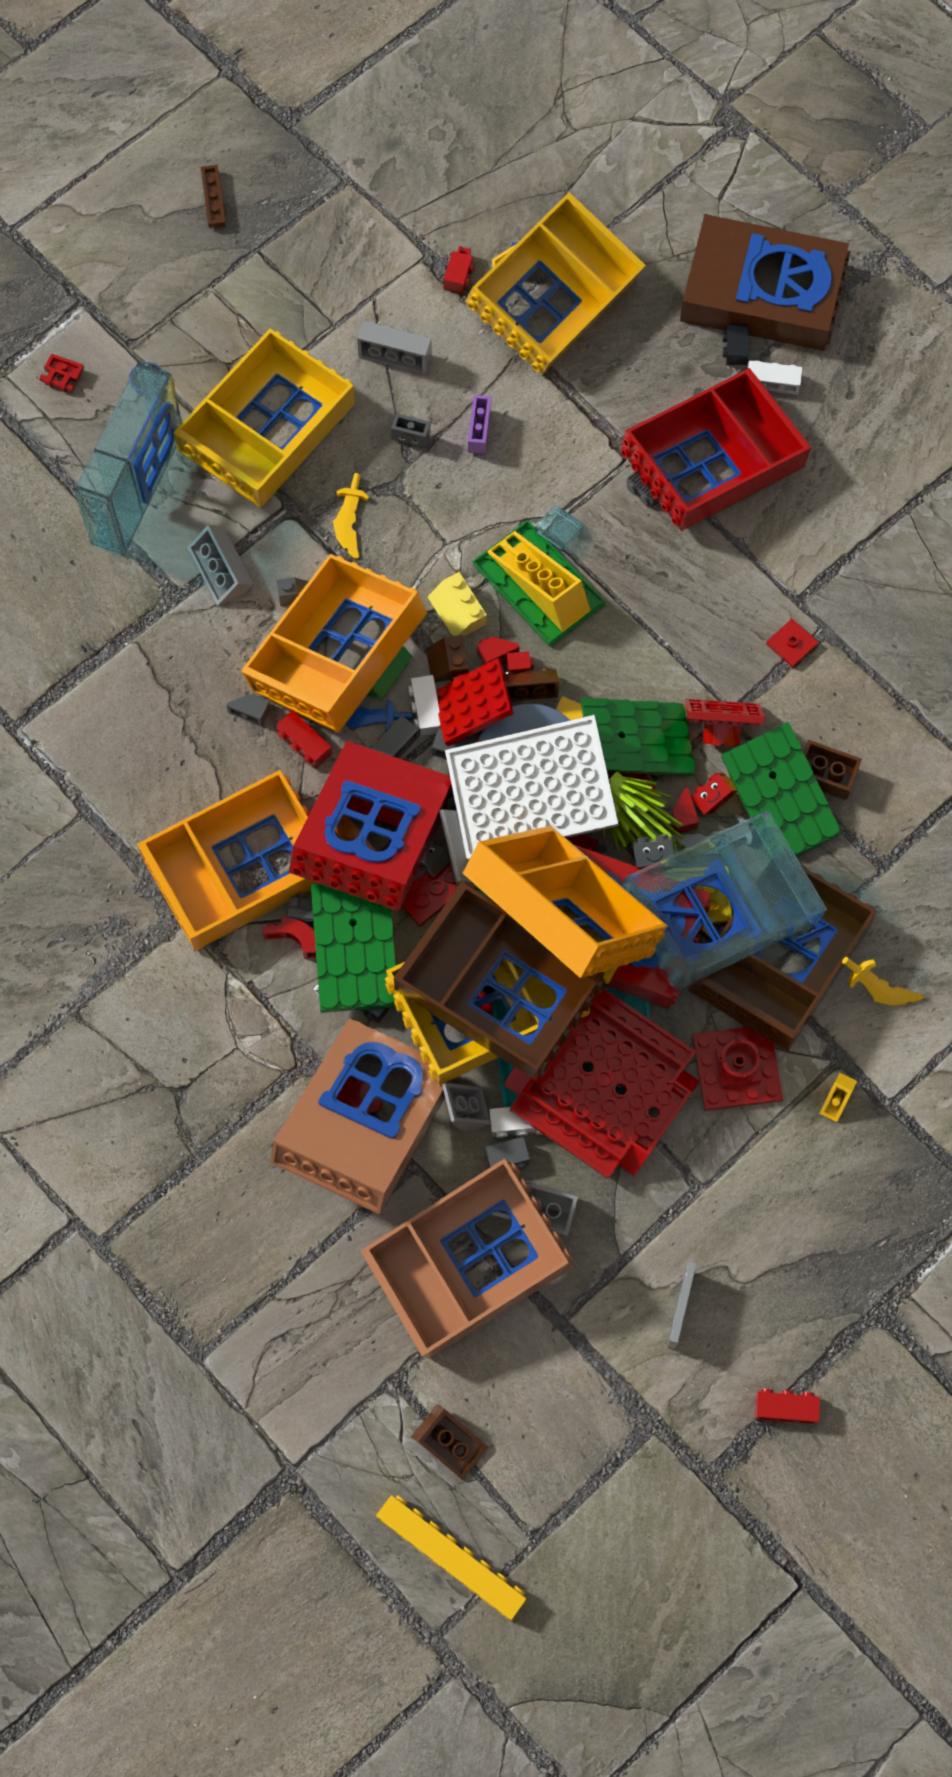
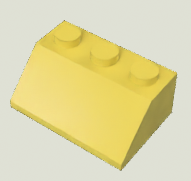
M460 572L444 579L428 596L430 603L451 636L463 635L464 637L487 625V614Z

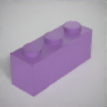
M473 396L468 453L486 454L492 396Z

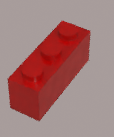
M293 710L276 724L277 735L283 741L287 740L290 743L291 749L295 753L299 752L309 766L312 764L317 768L332 755L331 746Z
M761 1389V1392L756 1394L755 1420L815 1425L819 1422L820 1396H815V1393L803 1392L802 1395H795L794 1391L784 1390L782 1393H773L772 1389Z

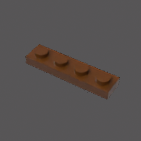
M218 165L202 166L201 173L209 228L226 226Z

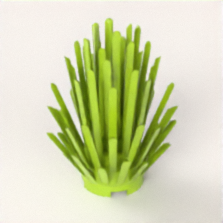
M618 771L609 779L619 826L607 829L612 834L618 852H620L619 839L624 847L626 843L629 844V840L634 844L637 838L641 837L656 839V836L661 834H668V837L672 836L668 831L677 835L682 840L685 839L668 825L672 823L677 827H681L683 824L660 808L664 807L667 803L658 798L664 796L671 799L672 796L652 790L651 786L646 785H656L657 782L624 777ZM602 829L603 836L605 838L606 832L605 829ZM673 837L675 853L677 854V845L679 847L683 846Z

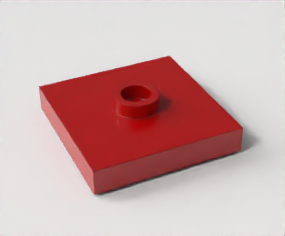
M793 619L788 621L766 641V645L792 668L819 643Z

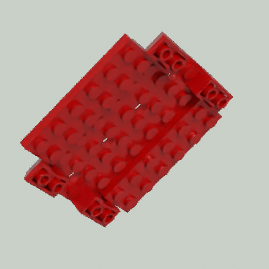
M603 988L598 996L594 995L589 1015L582 1018L577 1028H572L569 1040L565 1045L561 1044L560 1052L556 1059L549 1061V1068L543 1077L539 1076L536 1081L514 1067L503 1086L518 1095V1098L509 1109L510 1112L608 1179L617 1165L631 1175H636L700 1081L684 1070L696 1053L695 1050ZM590 1063L593 1066V1071L585 1072L582 1065ZM623 1086L626 1089V1093L618 1095L615 1087ZM651 1108L657 1109L659 1116L657 1118L650 1117L648 1110Z

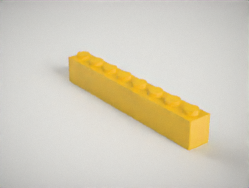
M391 1495L377 1513L376 1518L504 1617L512 1621L526 1601L524 1597L525 1592L517 1586L514 1588L510 1587L507 1584L508 1579L503 1575L492 1573L490 1571L491 1566L486 1562L475 1560L473 1552L466 1547L463 1549L458 1547L456 1539L449 1534L446 1536L441 1534L439 1526L432 1521L428 1524L422 1519L424 1516L415 1508L411 1511L405 1506L407 1504L405 1500L398 1495L396 1498Z

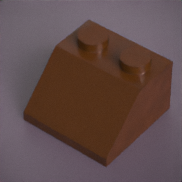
M463 635L444 637L426 648L430 675H433L434 682L453 680L458 674L468 673Z

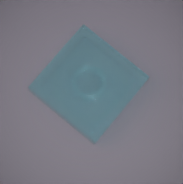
M555 504L535 526L534 531L564 550L584 528L585 524Z

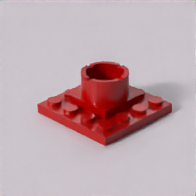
M685 699L687 719H691V722L696 723L704 720L703 742L707 744L738 746L741 741L743 723H748L749 726L764 724L765 716L760 703Z
M748 1027L692 1034L704 1111L783 1101L775 1049L771 1041Z

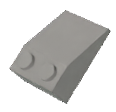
M451 1083L442 1084L451 1122L460 1131L475 1132L491 1124L482 1087Z

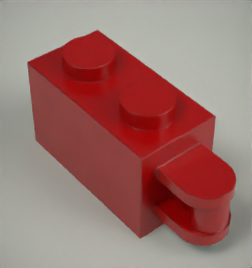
M459 246L457 252L452 251L443 279V290L464 294L465 288H469L471 279L469 275L470 273L473 274L475 268L471 248Z

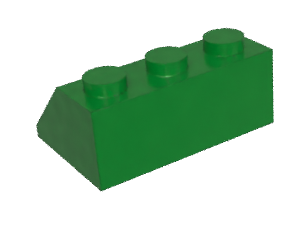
M404 646L367 694L372 698L384 697L388 693L390 686L397 681L401 671L408 666L412 655Z

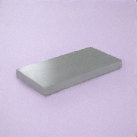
M690 1261L684 1273L667 1345L668 1348L675 1350L679 1340L696 1268V1263Z

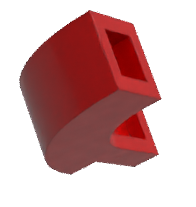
M285 917L281 918V925L270 923L267 926H262L264 940L292 939L301 946L304 959L316 958L314 930L306 923Z

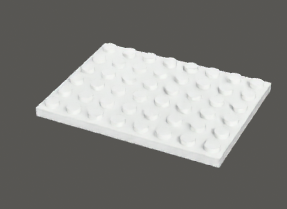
M595 715L445 750L467 860H470L478 842L546 826H552L565 838L619 826Z

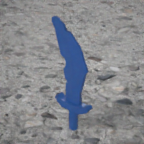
M388 699L386 700L388 709H372L370 711L368 708L360 707L354 711L345 725L356 729L376 723H387L385 727L387 732L390 729L391 723L395 719L398 720L401 716L407 720H413V712H394V706Z

